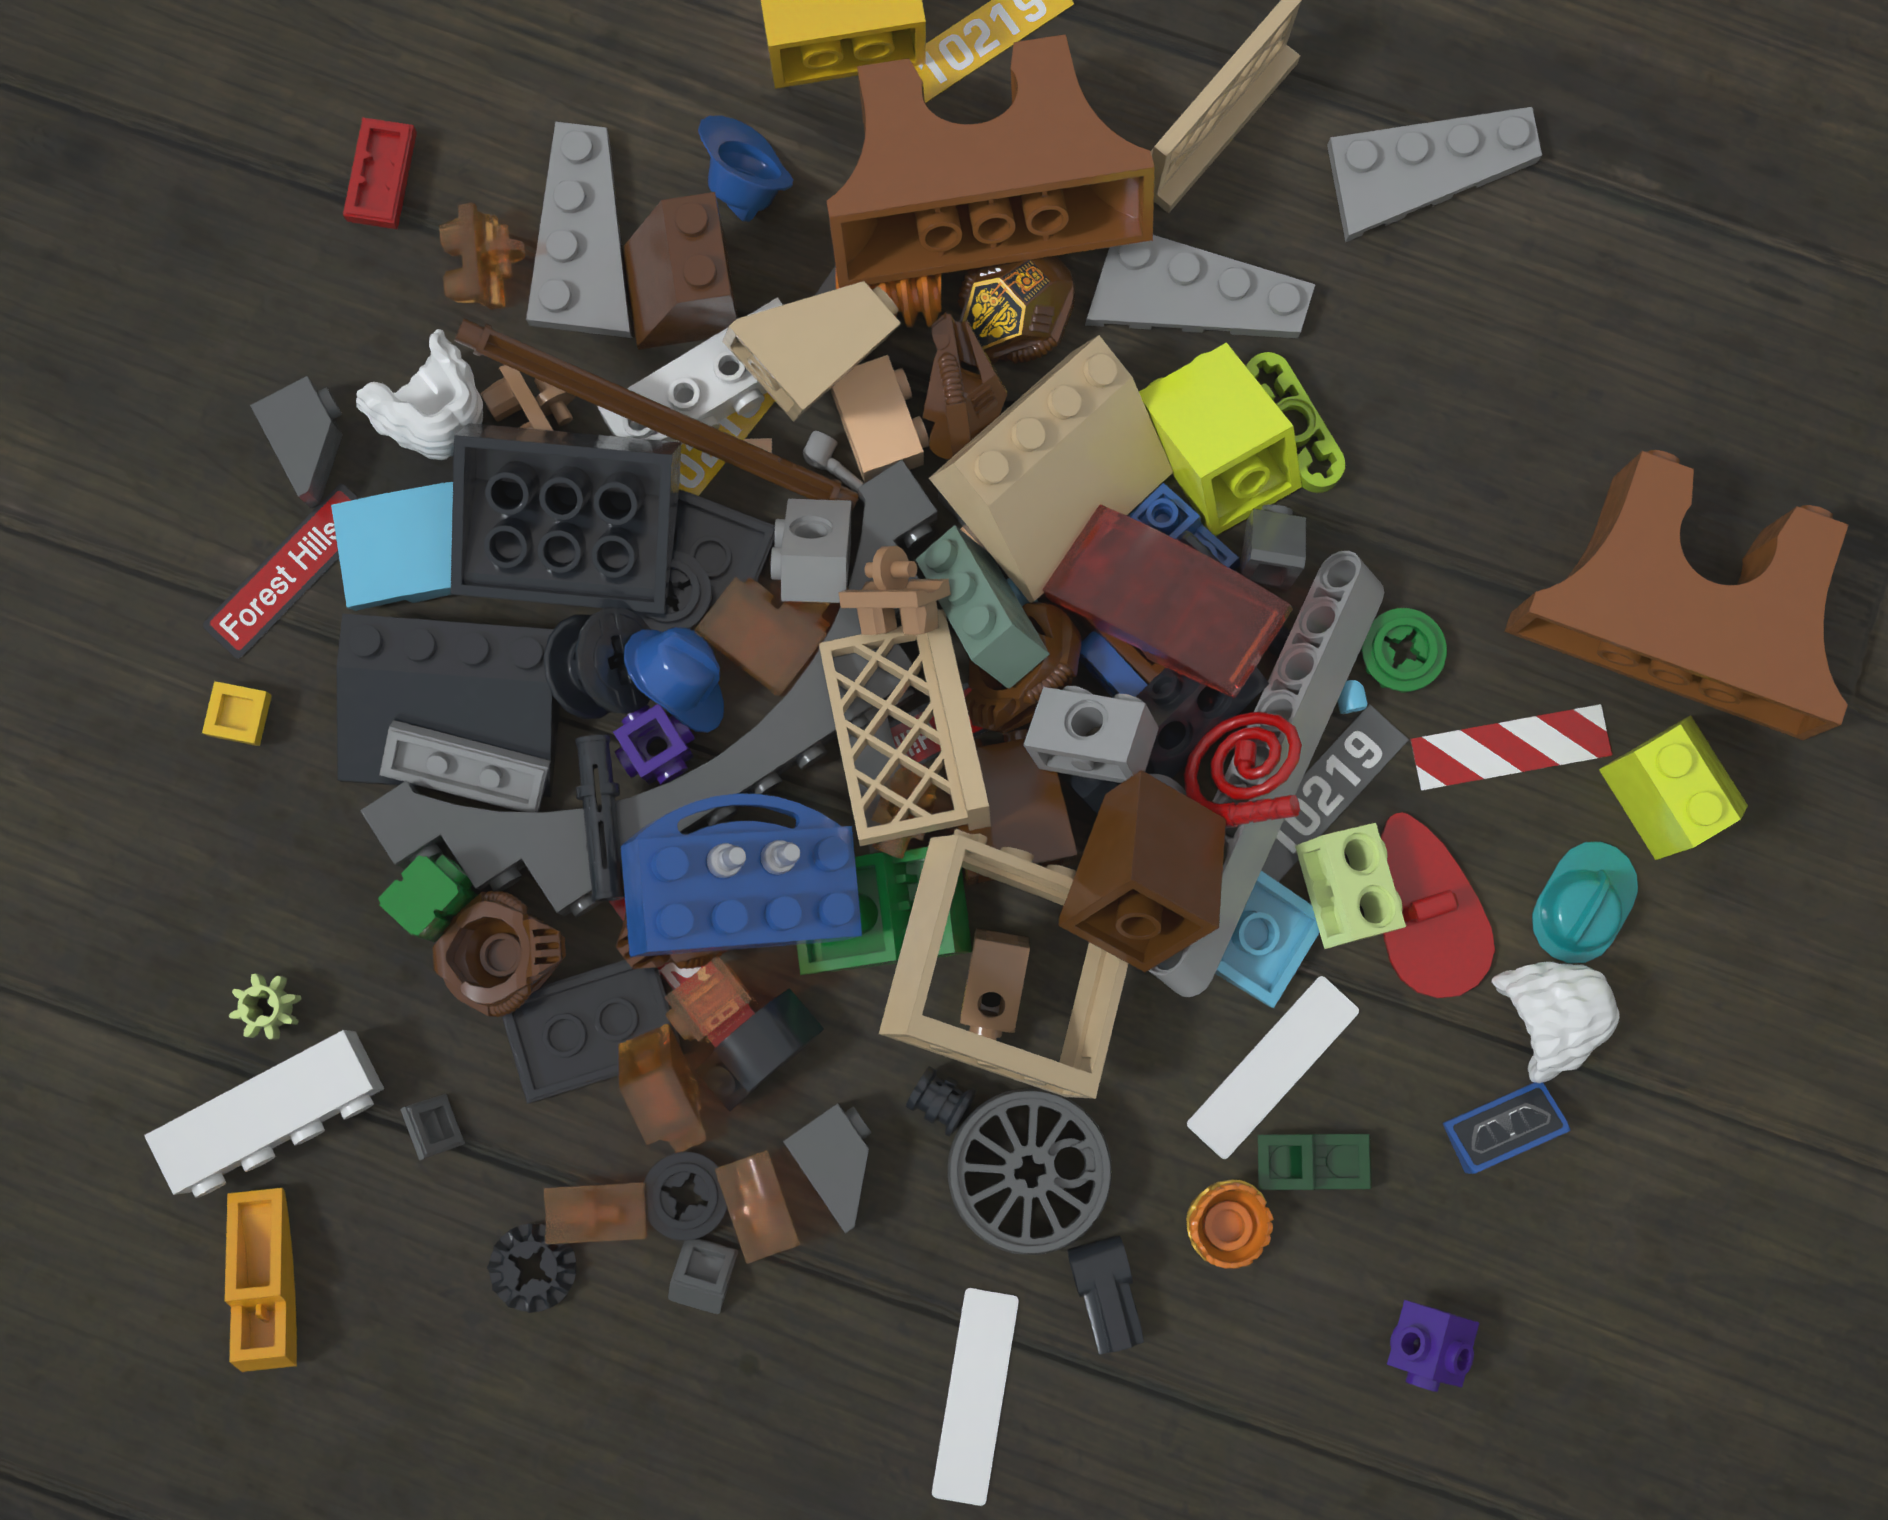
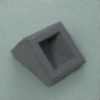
M699 1238L685 1240L670 1281L668 1299L679 1304L719 1314L739 1250Z

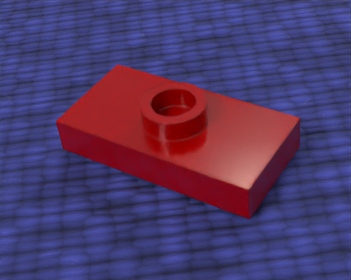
M362 117L343 211V217L347 222L398 230L417 135L414 125Z

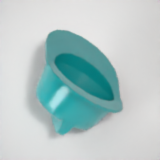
M1584 842L1570 849L1558 862L1538 897L1532 913L1533 932L1539 945L1550 956L1567 963H1586L1601 956L1613 943L1634 905L1638 892L1637 873L1629 858L1617 847L1603 842Z

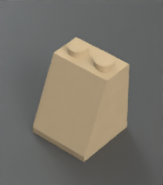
M863 281L738 318L729 325L722 342L794 422L891 335L900 325V321L894 316L898 312V308L880 287L877 286L872 290Z

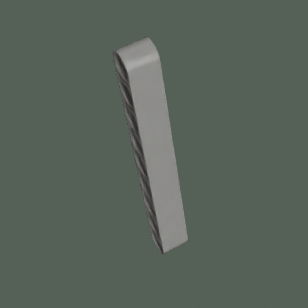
M1339 551L1328 557L1319 568L1270 675L1269 685L1264 689L1254 712L1259 711L1281 715L1296 727L1302 744L1299 763L1288 780L1269 794L1251 800H1235L1218 789L1213 800L1214 803L1234 802L1237 805L1241 802H1256V800L1274 799V797L1296 794L1384 596L1383 585L1356 553ZM1264 724L1247 726V728L1261 727L1274 732L1282 746L1280 762L1270 775L1257 780L1243 778L1238 772V768L1234 766L1233 756L1225 774L1227 782L1236 787H1252L1262 784L1279 771L1287 759L1289 744L1286 735L1277 727ZM1250 740L1257 744L1256 765L1254 767L1256 768L1262 765L1268 758L1270 748L1263 741ZM1285 818L1277 820L1267 819V821L1255 823L1249 822V824L1238 825V827L1225 826L1219 928L1148 970L1182 997H1193L1200 994L1212 981Z

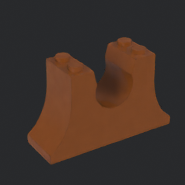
M1066 34L1013 43L1011 60L1012 105L1000 116L978 124L952 123L932 113L925 104L923 81L909 58L857 66L865 132L864 145L857 166L850 178L835 195L827 200L839 288L863 281L867 285L1153 241L1155 166L1151 151L1138 147L1117 135L1103 123L1090 107L1075 74Z
M1660 450L1641 451L1613 477L1593 536L1572 572L1561 583L1536 591L1514 609L1510 614L1504 631L1792 737L1806 740L1840 726L1848 706L1833 681L1824 645V611L1827 592L1848 524L1832 519L1833 514L1824 508L1812 505L1797 506L1761 530L1743 557L1742 572L1737 585H1721L1711 582L1699 575L1690 566L1683 554L1680 543L1681 523L1685 513L1692 505L1694 469L1679 464V458L1668 452Z

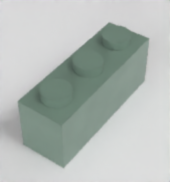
M956 525L916 559L926 579H949L951 595L938 600L970 659L1008 689L1050 655L992 555Z

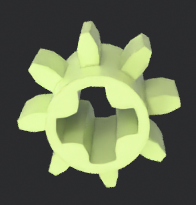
M251 974L252 987L246 990L233 989L232 993L235 997L239 998L238 1010L231 1012L229 1017L232 1019H242L247 1023L243 1035L245 1037L254 1038L259 1034L261 1028L264 1027L265 1035L269 1040H278L280 1038L279 1026L285 1023L298 1024L299 1021L291 1013L292 1004L299 1002L301 996L287 994L283 991L287 983V978L283 976H276L268 987L265 978L261 974ZM261 997L268 998V1004L274 1008L271 1016H263V1010L257 1006L258 1000Z

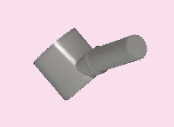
M813 431L803 450L806 463L817 469L827 470L830 474H834L851 490L858 493V488L864 483L840 464L841 462L831 458L838 445L837 441L822 432Z

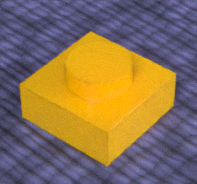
M214 681L202 733L210 737L260 746L272 695L266 691Z

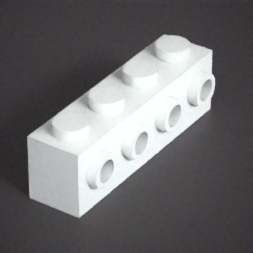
M777 297L751 314L782 306V303ZM728 328L627 388L716 429L720 427L718 422L732 413L737 412L738 415H743L758 407L765 399L763 395L767 393L722 342ZM597 406L605 423L615 437L679 442Z
M342 1030L144 1136L173 1195L193 1192L195 1198H199L225 1185L226 1181L223 1175L242 1165L244 1171L248 1172L274 1159L276 1156L272 1149L290 1139L294 1146L323 1133L325 1129L322 1122L338 1113H341L343 1119H348L374 1105L370 1096L384 1090V1087L356 1031Z

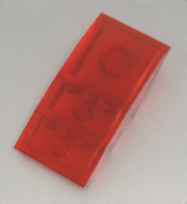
M1101 504L1042 590L1049 601L1091 619L1098 630L1140 648L1147 659L1233 698H1236L1293 610L1289 603L1236 571L1144 523Z

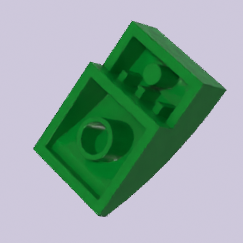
M928 847L855 857L862 936L838 942L797 945L800 975L897 964ZM962 867L959 872L937 958L972 953Z

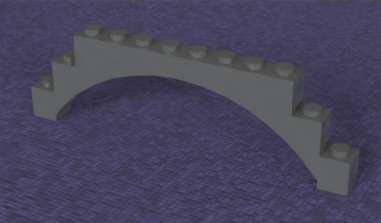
M900 460L858 488L859 501L864 507L861 542L847 590H861L865 582L873 580V578H868L865 575V565L868 562H873L874 555L882 546L902 547L906 545L908 549H912L926 541L934 533L932 526L937 524V510L903 460ZM917 575L909 577V579H919ZM840 607L835 622L823 642L860 635L861 627L857 608ZM894 608L897 627L902 626L900 609ZM895 644L885 657L906 671L912 665L899 644ZM820 648L813 661L789 693L756 727L723 753L672 782L633 797L616 801L621 846L646 825L673 810L695 801L720 795H767L782 784L783 781L779 775L796 764L803 770L828 753L824 746L836 739L837 735L822 661L818 663L815 661L821 658ZM875 648V649H871V650L874 651V652H876L879 648ZM856 653L833 657L835 671L855 682L869 662ZM878 667L864 688L887 700L901 680ZM838 685L842 699L848 690ZM911 685L895 705L897 708L907 703L917 694ZM857 696L844 713L845 720L862 729L870 723L864 713L875 706ZM405 781L360 810L393 863L401 868L406 869L418 855L427 856L433 860L438 859L443 853L439 847L447 844L475 889L482 892H487L490 889L498 892L508 889L523 877L519 870L527 866L556 913L565 917L572 912L575 918L601 903L591 901L592 888L583 808L545 813L491 811L454 805L423 796L417 787ZM602 804L597 805L598 812L602 811ZM735 806L695 813L681 819L678 822V830L680 833L688 835L706 823L709 826L724 823L733 817L738 810ZM600 825L603 869H607L604 825Z

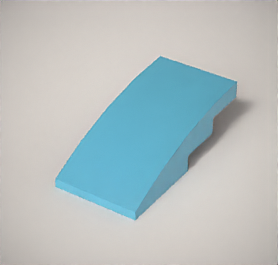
M453 482L384 493L331 505L347 608L357 611L402 600L416 603L451 595Z
M1261 871L1215 974L1267 1006L1274 1008L1320 933L1312 905Z

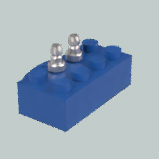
M762 794L714 796L692 802L663 815L646 825L621 846L630 957L838 942L862 936L852 826L842 827L820 812L800 803ZM730 806L766 808L796 819V825L793 829L758 821H735L705 827L688 835H684L678 830V822L683 818L710 809Z

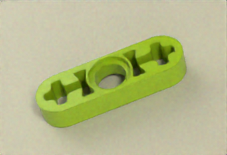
M1264 352L1254 356L1246 367L1255 379L1258 377L1259 368H1262L1267 374L1275 371L1278 377L1274 383V388L1279 397L1282 398L1286 392H1290L1292 395L1277 403L1282 412L1297 410L1307 420V430L1303 434L1295 436L1296 448L1304 446L1313 436H1316L1319 441L1314 442L1311 447L1312 452L1319 461L1328 459L1332 464L1327 471L1328 478H1324L1321 473L1311 475L1307 469L1313 461L1305 447L1297 454L1302 487L1313 493L1329 491L1338 483L1344 473L1345 459L1343 453L1288 362L1282 356L1272 352ZM1262 384L1261 386L1274 400L1275 395L1267 384Z

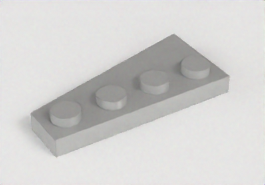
M1532 107L1330 137L1327 144L1345 242L1360 237L1365 231L1385 224L1386 226L1401 220L1408 213L1430 204L1434 206L1449 200L1454 194L1474 186L1478 188L1536 164L1542 156Z
M555 122L526 320L529 326L632 338L608 130L606 127Z
M1153 235V241L1109 247L1085 326L1104 327V324L1129 325V328L1151 330L1153 326L1182 328L1183 332L1203 333V330L1230 331L1232 335L1298 338L1315 284Z

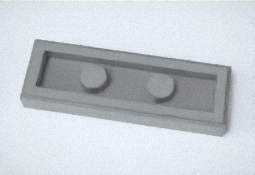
M393 720L388 730L380 775L521 812L538 813L551 761Z

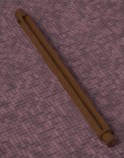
M465 318L461 322L454 341L474 349L473 354L479 357L484 355L806 498L851 501V512L856 505L858 493L841 486V481L834 478L831 480L495 331L489 324H485L483 327Z

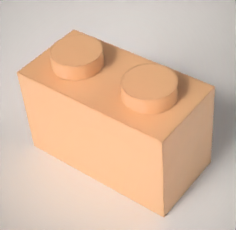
M888 355L855 366L830 389L864 484L900 460H903L909 470L924 465L923 448L929 446V438L921 417L917 416L911 419L905 400L912 398L907 377L903 368L893 370Z

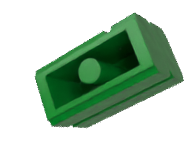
M443 854L436 861L427 856L418 855L401 873L403 880H395L378 899L380 906L411 935L431 942H437L451 923L450 920L471 902L477 894L470 888L473 885L461 865L455 860H450Z

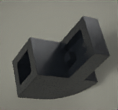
M788 988L724 1039L695 1071L724 1106L731 1111L774 1072L793 1059L824 1028L793 991Z

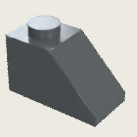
M306 376L250 406L298 497L311 509L321 502L343 436L335 418L343 414L328 387L318 390L309 377Z
M1263 505L1261 510L1253 509L1247 519L1237 579L1244 583L1289 590L1305 566L1306 518L1293 516V510L1285 506Z
M837 1103L783 1142L843 1231L847 1233L855 1227L869 1153V1147L864 1138L869 1136L871 1131L854 1106L845 1112L840 1104Z

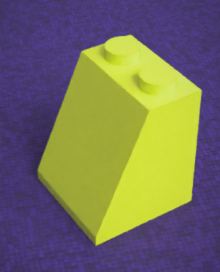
M1227 342L1210 352L1200 354L1191 363L1164 378L1154 380L1145 389L1139 391L1172 467V474L1194 510L1201 516V522L1204 527L1214 536L1247 519L1253 509L1261 510L1263 505H1271L1302 487L1292 423Z
M1691 715L1599 769L1655 860L1696 847L1741 820L1748 807Z

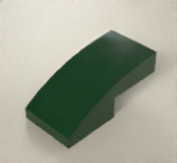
M1259 1134V1190L1372 1189L1370 1134Z

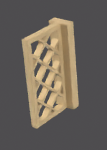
M1280 0L1151 150L1155 166L1154 202L1166 212L1170 213L1298 64L1301 55L1290 48L1287 42L1302 0Z
M943 609L938 610L939 628L925 634L904 635L902 626H899L897 629L883 634H860L819 643L860 846L968 824L969 831L991 826L989 803L948 622ZM917 640L920 654L908 671L885 658L895 644ZM879 648L876 652H874V651L871 650V649ZM856 653L869 662L855 682L835 671L833 657ZM878 667L901 680L887 700L864 688ZM922 668L926 682L917 677ZM838 685L848 690L842 699ZM910 685L930 698V704L919 719L914 718L895 706ZM857 696L880 709L865 731L845 720L844 713ZM888 715L912 728L897 750L874 737V734ZM933 716L936 730L927 725ZM848 734L858 739L852 749ZM920 734L936 742L941 748V753L929 769L906 756V753ZM867 745L890 758L875 780L855 769L854 762ZM899 764L922 777V780L908 799L903 798L884 786ZM943 766H945L947 780L938 775ZM858 783L868 788L862 799ZM932 783L951 794L954 810L931 815L916 804ZM877 794L901 808L891 823L867 828L864 812ZM909 814L916 817L913 819L906 820Z

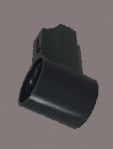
M1120 1235L1067 1249L1079 1297L1084 1298L1098 1353L1117 1352L1144 1343L1137 1308L1134 1305L1129 1284H1133L1131 1270Z

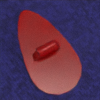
M1403 812L1396 813L1385 822L1380 838L1387 849V863L1395 890L1402 900V914L1406 927L1383 934L1389 961L1399 979L1416 993L1437 999L1460 996L1476 987L1490 970L1495 951L1492 927L1479 898L1445 845L1425 825L1409 814Z

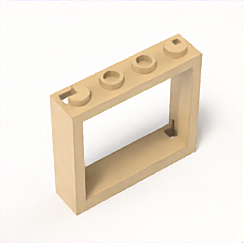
M956 829L954 835L931 838L879 1034L1064 1097L1096 1099L1129 963L1090 942L1060 1062L922 1015L961 867L1063 906L1076 871L1059 865H1047V868L1032 863L1034 855L1017 848L1002 847L1001 850L990 847L986 845L987 837L980 833L969 834Z

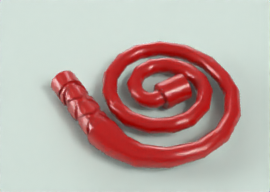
M1259 711L1241 714L1224 720L1212 728L1201 738L1189 755L1184 774L1186 796L1225 818L1226 826L1231 827L1249 824V822L1267 821V819L1277 820L1297 817L1300 812V805L1296 795L1256 800V802H1241L1237 805L1234 802L1217 804L1208 801L1201 794L1197 780L1202 758L1210 746L1226 732L1242 726L1264 724L1277 727L1286 735L1288 740V756L1279 771L1262 784L1252 787H1236L1227 782L1224 776L1223 764L1227 754L1234 747V766L1238 768L1240 775L1247 780H1257L1270 775L1280 762L1282 746L1276 734L1261 727H1250L1231 733L1218 746L1211 761V777L1220 792L1235 800H1251L1269 794L1286 782L1299 763L1302 744L1296 727L1281 715ZM1250 740L1263 741L1270 748L1268 758L1262 765L1256 768L1254 767L1256 765L1257 744Z

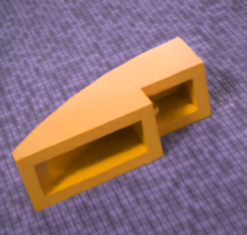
M283 1188L228 1193L225 1302L231 1307L229 1362L241 1372L297 1366L294 1266L287 1201Z

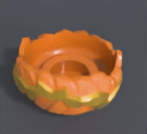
M1224 1180L1211 1184L1191 1202L1186 1218L1187 1232L1191 1245L1204 1261L1224 1269H1238L1253 1263V1260L1259 1258L1263 1252V1247L1270 1243V1234L1273 1231L1271 1221L1274 1220L1269 1208L1265 1207L1267 1202L1262 1193L1255 1186L1245 1181Z

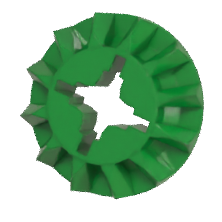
M1397 608L1384 612L1373 621L1360 652L1363 655L1366 672L1379 682L1381 688H1390L1406 693L1424 688L1437 678L1446 661L1447 646L1442 630L1431 617L1415 609ZM1411 632L1414 633L1410 651L1416 655L1418 660L1406 659L1396 668H1393L1395 651L1389 647V642L1392 641L1399 644Z

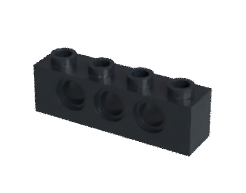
M1210 624L1136 696V698L1146 703L1159 727L1145 770L1148 774H1161L1172 779L1187 764L1190 753L1204 735L1220 722L1237 716L1269 685V682L1244 650L1213 624ZM1057 772L1062 780L1096 816L1105 794L1121 784Z

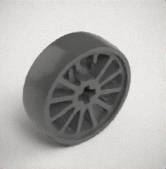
M1042 1089L1011 1090L983 1102L961 1124L949 1152L948 1184L952 1200L961 1218L982 1240L996 1248L1014 1254H1046L1067 1247L1077 1241L1099 1218L1111 1188V1156L1105 1137L1097 1123L1074 1101ZM1024 1105L1030 1108L1026 1146L1021 1145L1006 1114V1110L1009 1108ZM1042 1106L1059 1112L1060 1119L1042 1146L1037 1147L1038 1108ZM995 1115L1000 1118L1014 1147V1151L1011 1153L979 1131L984 1123ZM1068 1121H1073L1084 1135V1139L1081 1141L1077 1139H1063L1055 1142ZM975 1139L1004 1158L1005 1164L967 1163L965 1158L971 1141ZM1065 1147L1078 1149L1084 1157L1082 1172L1072 1179L1060 1177L1054 1167L1057 1153ZM1026 1155H1031L1034 1163L1043 1164L1044 1173L1036 1176V1185L1027 1186L1023 1178H1015L1014 1169L1022 1166V1157ZM966 1171L1004 1174L1005 1178L982 1191L969 1195L964 1173ZM1088 1180H1093L1091 1193L1085 1203L1064 1190V1188L1082 1186ZM1009 1187L1011 1193L993 1220L987 1222L975 1209L974 1204ZM1048 1190L1079 1210V1214L1064 1227H1061L1046 1196ZM1022 1196L1024 1198L1022 1233L1019 1236H1014L998 1229L1000 1223L1016 1199ZM1034 1197L1039 1199L1051 1223L1053 1232L1038 1237L1030 1236L1032 1199Z

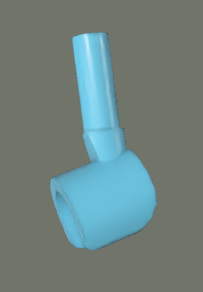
M1356 680L1346 681L1337 701L1340 714L1353 713L1367 708L1368 702L1364 686Z

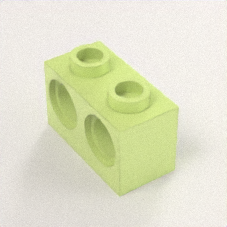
M1376 823L1322 835L1295 845L1324 949L1406 927L1402 914V900L1395 890L1387 863V849L1380 838ZM1344 852L1348 856L1350 866L1346 862ZM1360 905L1364 910L1365 918L1361 914Z

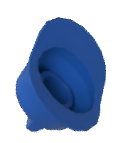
M722 115L708 116L701 120L698 132L701 141L711 156L708 187L711 192H715L717 198L727 204L741 221L750 222L758 211L765 210L772 204L779 190L791 188L794 179L783 167L771 145L752 127Z
M673 627L664 632L643 629L633 634L625 645L624 662L628 675L637 688L695 732L708 733L717 728L723 718L724 700L718 684L720 680V666L708 642L697 632L683 627Z

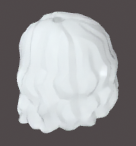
M437 329L430 335L429 348L431 356L427 358L426 364L419 368V371L413 375L407 385L402 386L396 393H393L389 387L382 383L370 382L363 389L357 391L356 407L368 416L370 423L379 434L390 436L398 442L399 446L417 451L429 459L444 460L454 455V435L469 423L482 424L483 401L476 389L471 367L461 358L460 350L446 339L444 331Z
M1539 962L1517 968L1516 970L1502 972L1492 978L1491 982L1496 987V990L1511 998L1520 1018L1525 1022L1527 1032L1531 1036V1046L1534 1054L1529 1061L1528 1072L1532 1082L1543 1083L1553 1079L1562 1071L1579 1068L1595 1048L1612 1036L1618 1025L1619 1010L1606 977L1601 972L1585 965Z

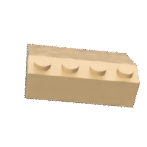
M1100 335L1066 356L930 476L929 479L1026 599L1032 603L1173 473V470L1133 377Z

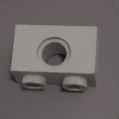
M788 499L785 519H776L775 547H772L771 579L781 580V601L840 603L838 592L847 590L851 553V501Z
M1066 686L1063 690L1043 687L1024 742V747L1039 769L1123 783L1140 770L1145 772L1159 727L1146 703L1134 696L1116 694L1114 698L1093 695L1091 692L1076 686ZM1101 727L1094 735L1085 737L1091 729Z

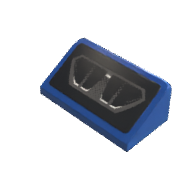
M1535 1082L1442 1123L1464 1172L1468 1174L1480 1172L1571 1131L1567 1120L1544 1083Z

